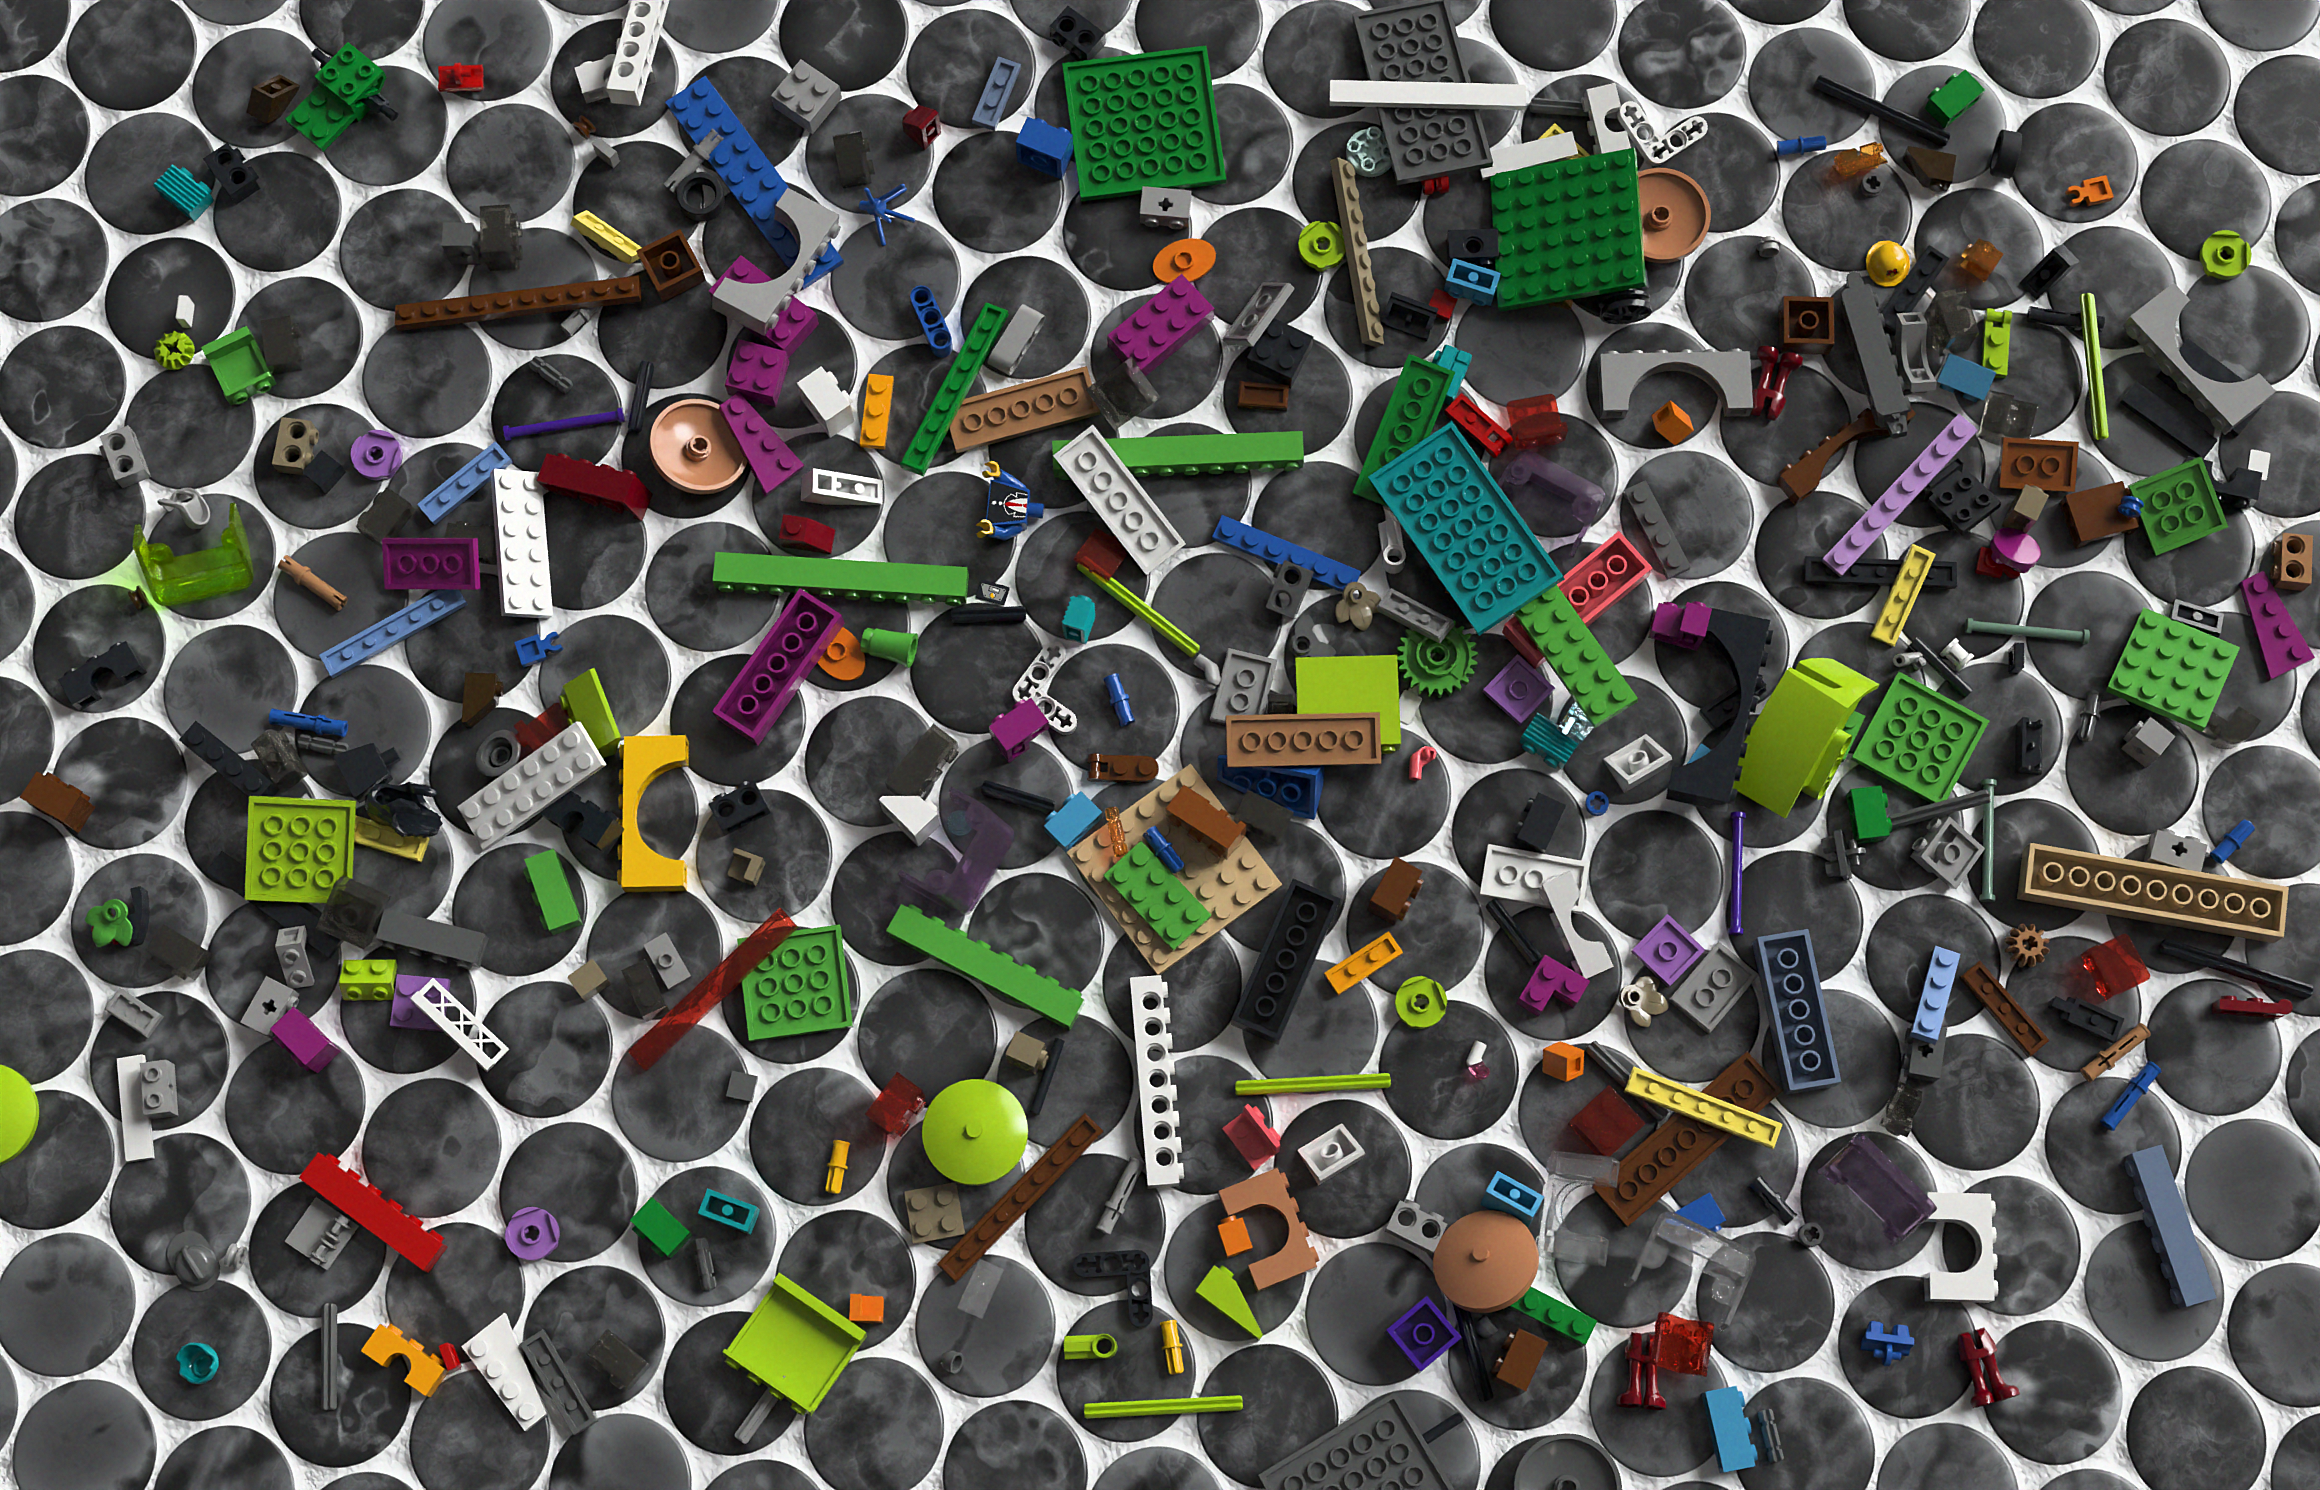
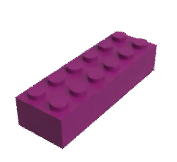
M800 588L712 712L715 718L759 746L824 654L829 644L845 624L842 615Z

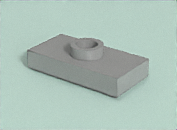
M666 932L643 945L669 991L692 978Z
M121 988L117 990L104 1008V1010L147 1038L151 1036L164 1017Z

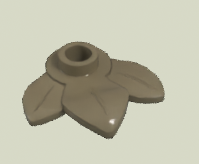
M1350 582L1343 589V598L1336 604L1335 616L1338 623L1350 619L1356 628L1365 631L1371 624L1372 613H1379L1377 605L1380 603L1381 598L1376 592L1367 591L1362 583ZM1358 590L1359 596L1354 599L1353 592Z
M1640 977L1634 985L1631 984L1623 987L1619 994L1620 1004L1629 1010L1631 1019L1637 1025L1643 1027L1650 1026L1651 1015L1662 1014L1669 1008L1665 997L1657 992L1660 980L1656 977ZM1631 993L1635 995V1002L1630 998Z

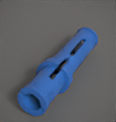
M274 708L271 709L269 714L270 725L309 730L317 735L332 734L345 737L348 731V721L330 719L325 715L311 716Z
M2151 1061L2146 1062V1065L2138 1075L2129 1080L2128 1083L2130 1085L2115 1101L2105 1116L2100 1119L2102 1125L2107 1129L2114 1131L2142 1094H2147L2150 1084L2162 1072L2155 1063Z

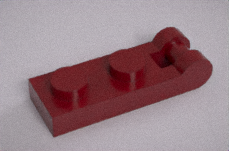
M2221 996V999L2212 1003V1014L2279 1019L2291 1013L2293 1009L2292 1003L2287 999H2282L2276 1003L2263 1002L2262 998H2247V1001L2237 1000L2236 996Z

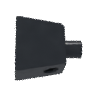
M374 743L333 756L353 797L359 803L365 801V796L376 784H388L391 782L393 776L388 767L401 761L394 747L381 753Z

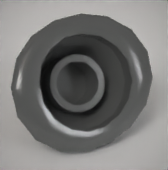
M508 730L496 731L488 736L476 753L475 764L477 770L483 775L495 777L501 776L515 766L521 755V745L518 737Z

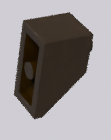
M279 74L252 87L246 113L255 117L257 121L266 124L280 118L298 92L300 85Z
M1908 146L1902 160L1922 187L1929 188L1934 192H1942L1949 189L1953 181L1957 155Z
M465 673L461 722L466 728L474 727L499 705V697H503L504 684L496 673Z

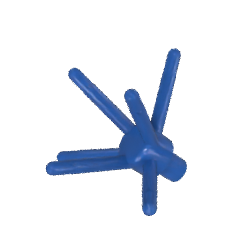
M900 184L879 198H873L867 187L864 188L868 201H860L859 209L874 215L882 246H885L886 242L880 218L887 223H891V219L885 214L912 223L916 221L915 218L886 209L887 202L907 190L904 184Z

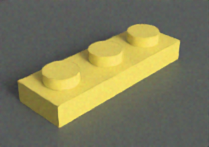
M586 210L573 216L571 226L576 228L580 234L588 236L595 241L601 248L616 255L620 261L631 264L639 259L636 250L642 247Z

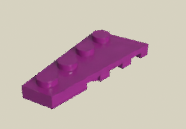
M739 392L719 406L723 419L733 437L736 438L743 456L749 462L751 471L755 479H758L765 497L803 469L804 464Z
M2259 572L2239 583L2247 613L2250 615L2253 623L2252 630L2254 637H2257L2259 643V653L2261 660L2265 663L2267 680L2271 681L2312 661L2315 658L2265 572Z

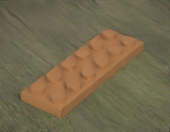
M1087 366L966 398L949 429L956 453L1097 416L1100 415V409Z
M1380 712L1225 716L1227 768L1381 764Z

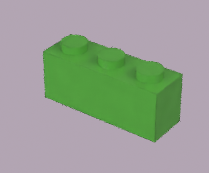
M555 849L524 859L527 867L523 868L528 883L532 882L535 891L531 892L535 905H540L543 915H540V920L544 930L549 929L553 935L583 925L559 855Z

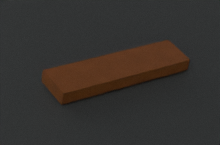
M1981 961L1977 962L1959 977L2028 1058L2050 1041Z

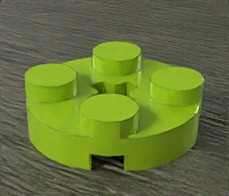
M1315 221L1307 225L1302 230L1298 242V251L1301 259L1308 266L1320 272L1339 265L1346 254L1342 229L1337 224L1329 221L1328 223ZM1317 242H1328L1327 249H1318Z
M2221 230L2213 233L2206 239L2200 249L2199 256L2204 273L2222 280L2241 276L2250 264L2252 257L2251 248L2247 241L2244 242L2239 238L2241 235L2230 230ZM2223 250H2226V253L2231 255L2227 260L2220 256Z
M1416 976L1406 980L1396 993V1013L1409 1028H1430L1436 1025L1445 1014L1447 1006L1446 993L1439 983L1427 977ZM1417 996L1427 999L1428 1003L1425 1004V1009L1415 1007L1414 1003L1417 1001Z

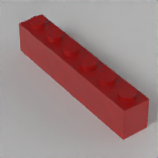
M318 1152L299 1176V1179L420 1269L429 1273L448 1248L442 1243L445 1238L433 1229L428 1233L421 1227L424 1222L413 1214H410L409 1217L400 1212L403 1209L400 1204L391 1198L388 1202L380 1197L382 1191L371 1183L366 1187L359 1181L362 1176L354 1170L348 1168L345 1171L339 1167L341 1161L329 1152L326 1156Z

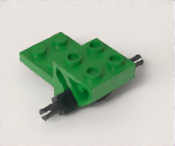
M347 42L334 56L328 57L318 48L312 51L311 56L321 63V70L314 76L319 85L285 120L297 132L324 152L355 119L359 122L370 110H373L375 113H383L391 121L397 119L398 113L389 107L390 102L380 94L387 78L384 71Z

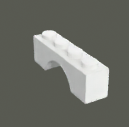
M1571 871L1540 883L1543 888L1539 890L1540 896L1545 905L1550 904L1553 913L1549 914L1555 928L1560 927L1564 935L1560 938L1566 952L1571 950L1575 959L1571 961L1574 971L1587 979L1614 967L1602 942L1582 939L1572 926L1571 911L1581 893Z

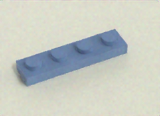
M494 442L417 505L435 525L491 480L490 472L493 469L504 470L513 462L503 449Z
M1938 946L1934 947L1910 1037L1936 1044L1959 962V953Z

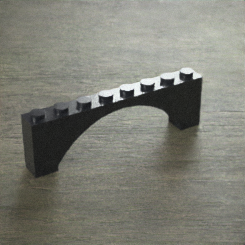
M1711 608L1712 611L1703 641L1710 642L1719 651L1731 669L1738 688L1739 712L1729 733L1713 750L1689 764L1681 767H1672L1666 799L1727 812L1729 804L1735 803L1737 789H1733L1734 780L1740 781L1743 766H1739L1738 762L1739 758H1745L1748 743H1744L1743 740L1745 735L1750 736L1753 720H1748L1750 712L1755 713L1758 698L1753 696L1755 689L1760 690L1763 675L1759 674L1760 667L1765 668L1768 653L1764 652L1765 644H1771L1774 630H1769L1770 620Z

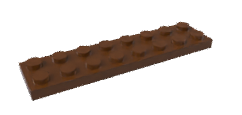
M1747 1051L1704 1088L1701 1093L1757 1114L1783 1090ZM1676 1113L1591 1188L1627 1228L1733 1134Z

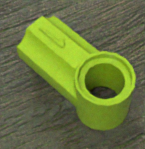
M1109 1334L1064 1336L1065 1360L1110 1359L1117 1352V1342ZM1104 1339H1108L1112 1343V1349L1106 1354L1098 1351V1344Z

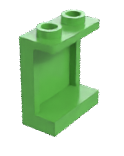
M247 326L201 347L224 391L225 398L231 406L242 404L249 397L257 393H265L272 386L276 385L263 354Z

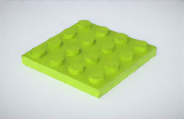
M249 796L245 900L351 904L356 801Z

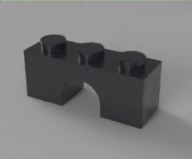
M2188 456L2182 463H2185L2195 458ZM2203 459L2219 504L2225 502L2233 504L2234 507L2239 509L2251 508L2258 501L2263 472L2237 467L2230 475L2229 483H2221L2212 475L2213 461Z
M125 641L112 645L109 651L102 655L89 658L83 666L68 670L58 681L71 704L81 711L102 699L97 688L98 681L102 676L110 673L115 674L119 681L127 685L146 674L147 671L134 648Z
M569 791L540 813L551 824L569 834L578 823L584 821V825L577 835L589 845L607 855L624 831V828L617 823L619 818L607 810L605 813L600 812V807L589 800L586 803L580 801L582 798L573 791Z

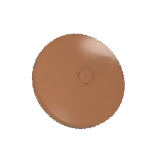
M1651 168L1638 172L1644 260L1654 263H1670L1689 256L1701 245L1710 226V205L1704 191L1692 178L1673 169Z
M703 399L678 401L664 409L652 426L648 447L653 465L667 482L680 490L694 494L720 492L734 484L746 467L748 461L740 451V446L736 438L731 434L719 411L720 405Z
M1495 1210L1474 1212L1453 1223L1442 1235L1433 1258L1434 1276L1444 1295L1459 1308L1476 1313L1498 1311L1518 1301L1531 1287L1539 1266L1538 1247L1526 1225L1513 1215Z

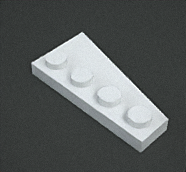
M503 1313L461 1347L524 1431H528L547 1416L548 1413L537 1386L532 1379L527 1362L520 1350L517 1338L510 1326L506 1313Z

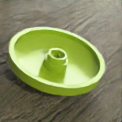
M0 1065V1165H3L17 1157L32 1140L39 1120V1104L30 1083L17 1071Z
M970 1079L950 1085L934 1098L923 1120L922 1139L929 1160L942 1175L956 1183L980 1186L1002 1179L1017 1166L1026 1149L1028 1125L1023 1108L1014 1095L1006 1088L988 1080Z

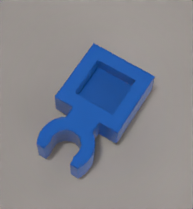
M557 632L549 633L544 640H541L539 634L514 642L523 668L548 660L547 652L559 653L563 650L561 644L551 645L554 639L559 638Z

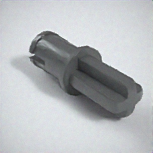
M2087 691L2083 711L2080 712L2082 719L2078 731L2079 740L2090 742L2093 738L2096 721L2100 720L2099 711L2104 695L2098 691Z

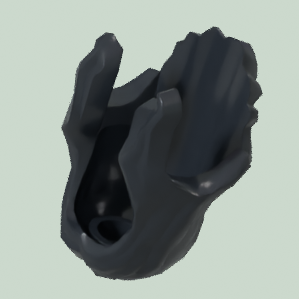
M407 782L398 786L376 784L365 796V808L368 816L379 825L391 827L401 837H432L438 834L443 824L441 816L430 810V805L423 797H434L438 792L426 784Z

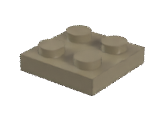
M956 1182L904 1192L913 1245L965 1235Z

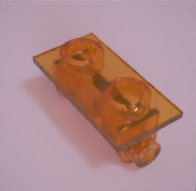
M1872 142L1859 146L1860 155L1858 156L1857 149L1855 148L1838 152L1837 156H1834L1836 165H1832V168L1841 176H1852L1858 171L1876 169L1879 165L1888 162L1880 154L1884 151L1882 143Z

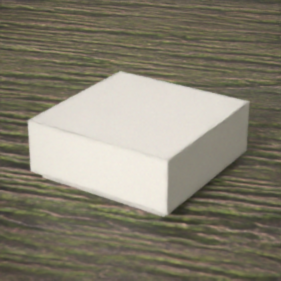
M179 295L175 318L183 328H192L194 303L188 296Z

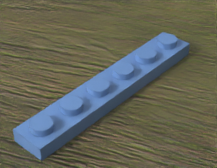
M439 589L323 652L319 656L330 676L335 678L468 604L459 589Z

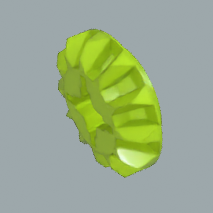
M176 331L170 334L164 333L160 340H156L157 345L153 350L157 362L169 370H178L187 366L195 352L192 340L185 333L182 334ZM177 345L182 354L173 352L170 355L167 346L175 347Z

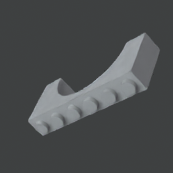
M789 188L786 189L775 205L774 219L783 224L796 240L799 255L794 265L782 276L764 283H741L725 277L713 294L712 309L765 336L769 328H775L779 320L778 315L782 310L786 311L792 300L791 296L794 292L798 293L804 283V277L806 274L810 275L813 272L817 258L824 256L828 249V242L831 238L835 239L841 228L838 225L839 214Z
M2173 282L2132 314L2123 327L2126 329L2127 334L2132 339H2136L2143 347L2144 352L2160 365L2162 372L2170 376L2177 383L2179 390L2187 394L2194 401L2195 407L2208 416L2212 425L2226 435L2265 404L2276 390L2260 373L2245 381L2223 383L2203 377L2185 362L2176 344L2175 326L2179 314L2190 302V299Z
M1685 349L1677 353H1668L1667 350H1657L1653 353H1643L1640 350L1630 351L1629 353L1606 351L1604 354H1600L1597 362L1600 419L1625 418L1628 412L1629 397L1636 386L1647 377L1664 371H1682L1704 380L1719 397L1724 417L1749 416L1753 409L1750 351H1742L1741 349H1730L1727 352H1718L1716 349L1693 352L1692 350Z

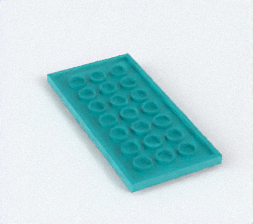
M1452 421L1368 476L1374 488L1479 636L1565 580L1562 573Z

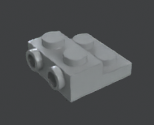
M1950 816L1935 817L1927 824L1926 828L1929 831L1925 837H1921L1914 842L1912 846L1914 852L1910 857L1927 872L1936 874L1951 889H1957L1985 848Z

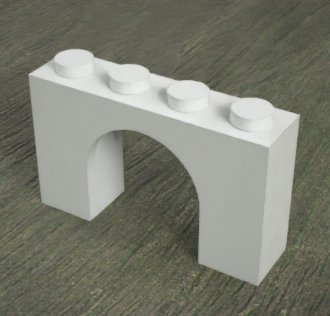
M1927 1192L1922 1195L1923 1222H1951L1959 1224L1969 1231L1976 1245L1975 1259L1966 1271L1961 1273L1929 1272L1924 1274L1925 1301L1972 1303L1995 1301V1297L1998 1295V1282L1994 1280V1270L1997 1269V1255L1993 1254V1243L1996 1242V1228L1992 1227V1217L1995 1216L1996 1207L1995 1202L1991 1201V1194Z

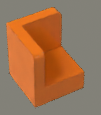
M1671 400L1651 415L1656 430L1673 445H1677L1694 431L1689 415Z
M1561 1041L1543 1049V1073L1565 1082L1583 1074L1584 1050Z
M850 1294L849 1321L852 1323H883L884 1298L882 1296Z

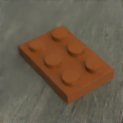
M2001 437L1997 487L2023 489L2027 484L2029 486H2037L2042 490L2075 492L2079 442Z

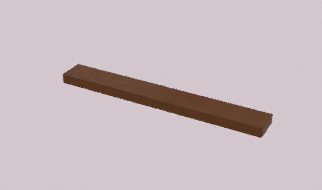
M1084 1113L937 1265L957 1283L1104 1131Z

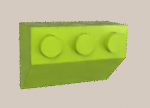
M592 668L563 685L561 695H559V702L561 708L567 710L569 715L567 719L568 726L575 722H581L601 757L604 758L616 754L621 736L595 668Z

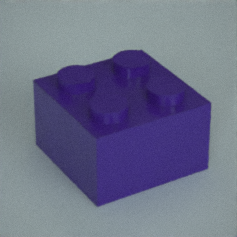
M1428 1296L1384 1332L1418 1374L1462 1338Z

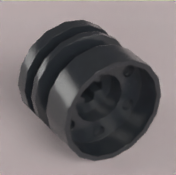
M1646 269V287L1598 295L1601 297L1598 305L1601 309L1599 312L1600 319L1608 324H1629L1646 319L1651 315L1652 306L1650 304L1651 297L1647 293L1649 280Z

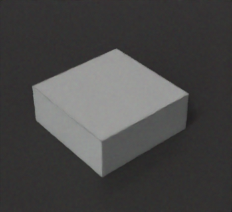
M600 137L592 143L595 153L611 167L614 168L620 162L617 151Z

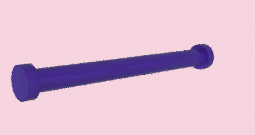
M621 407L617 408V411L511 428L507 425L503 426L505 440L509 441L512 437L613 421L623 423L625 422V416Z
M1731 812L1730 819L1733 820L1730 928H1728V935L1739 936L1743 935V928H1741L1743 820L1746 819V813Z

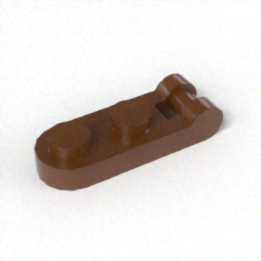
M1088 754L1090 771L1087 772V780L1091 782L1149 783L1154 781L1159 773L1157 761L1149 756ZM1100 765H1108V772H1100Z

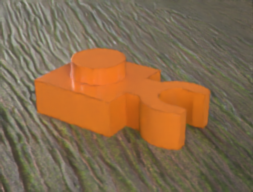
M2106 175L2083 180L2080 184L2081 187L2070 186L2065 192L2066 195L2075 194L2077 196V199H2072L2069 203L2071 207L2078 206L2084 200H2086L2087 206L2109 202L2114 198Z

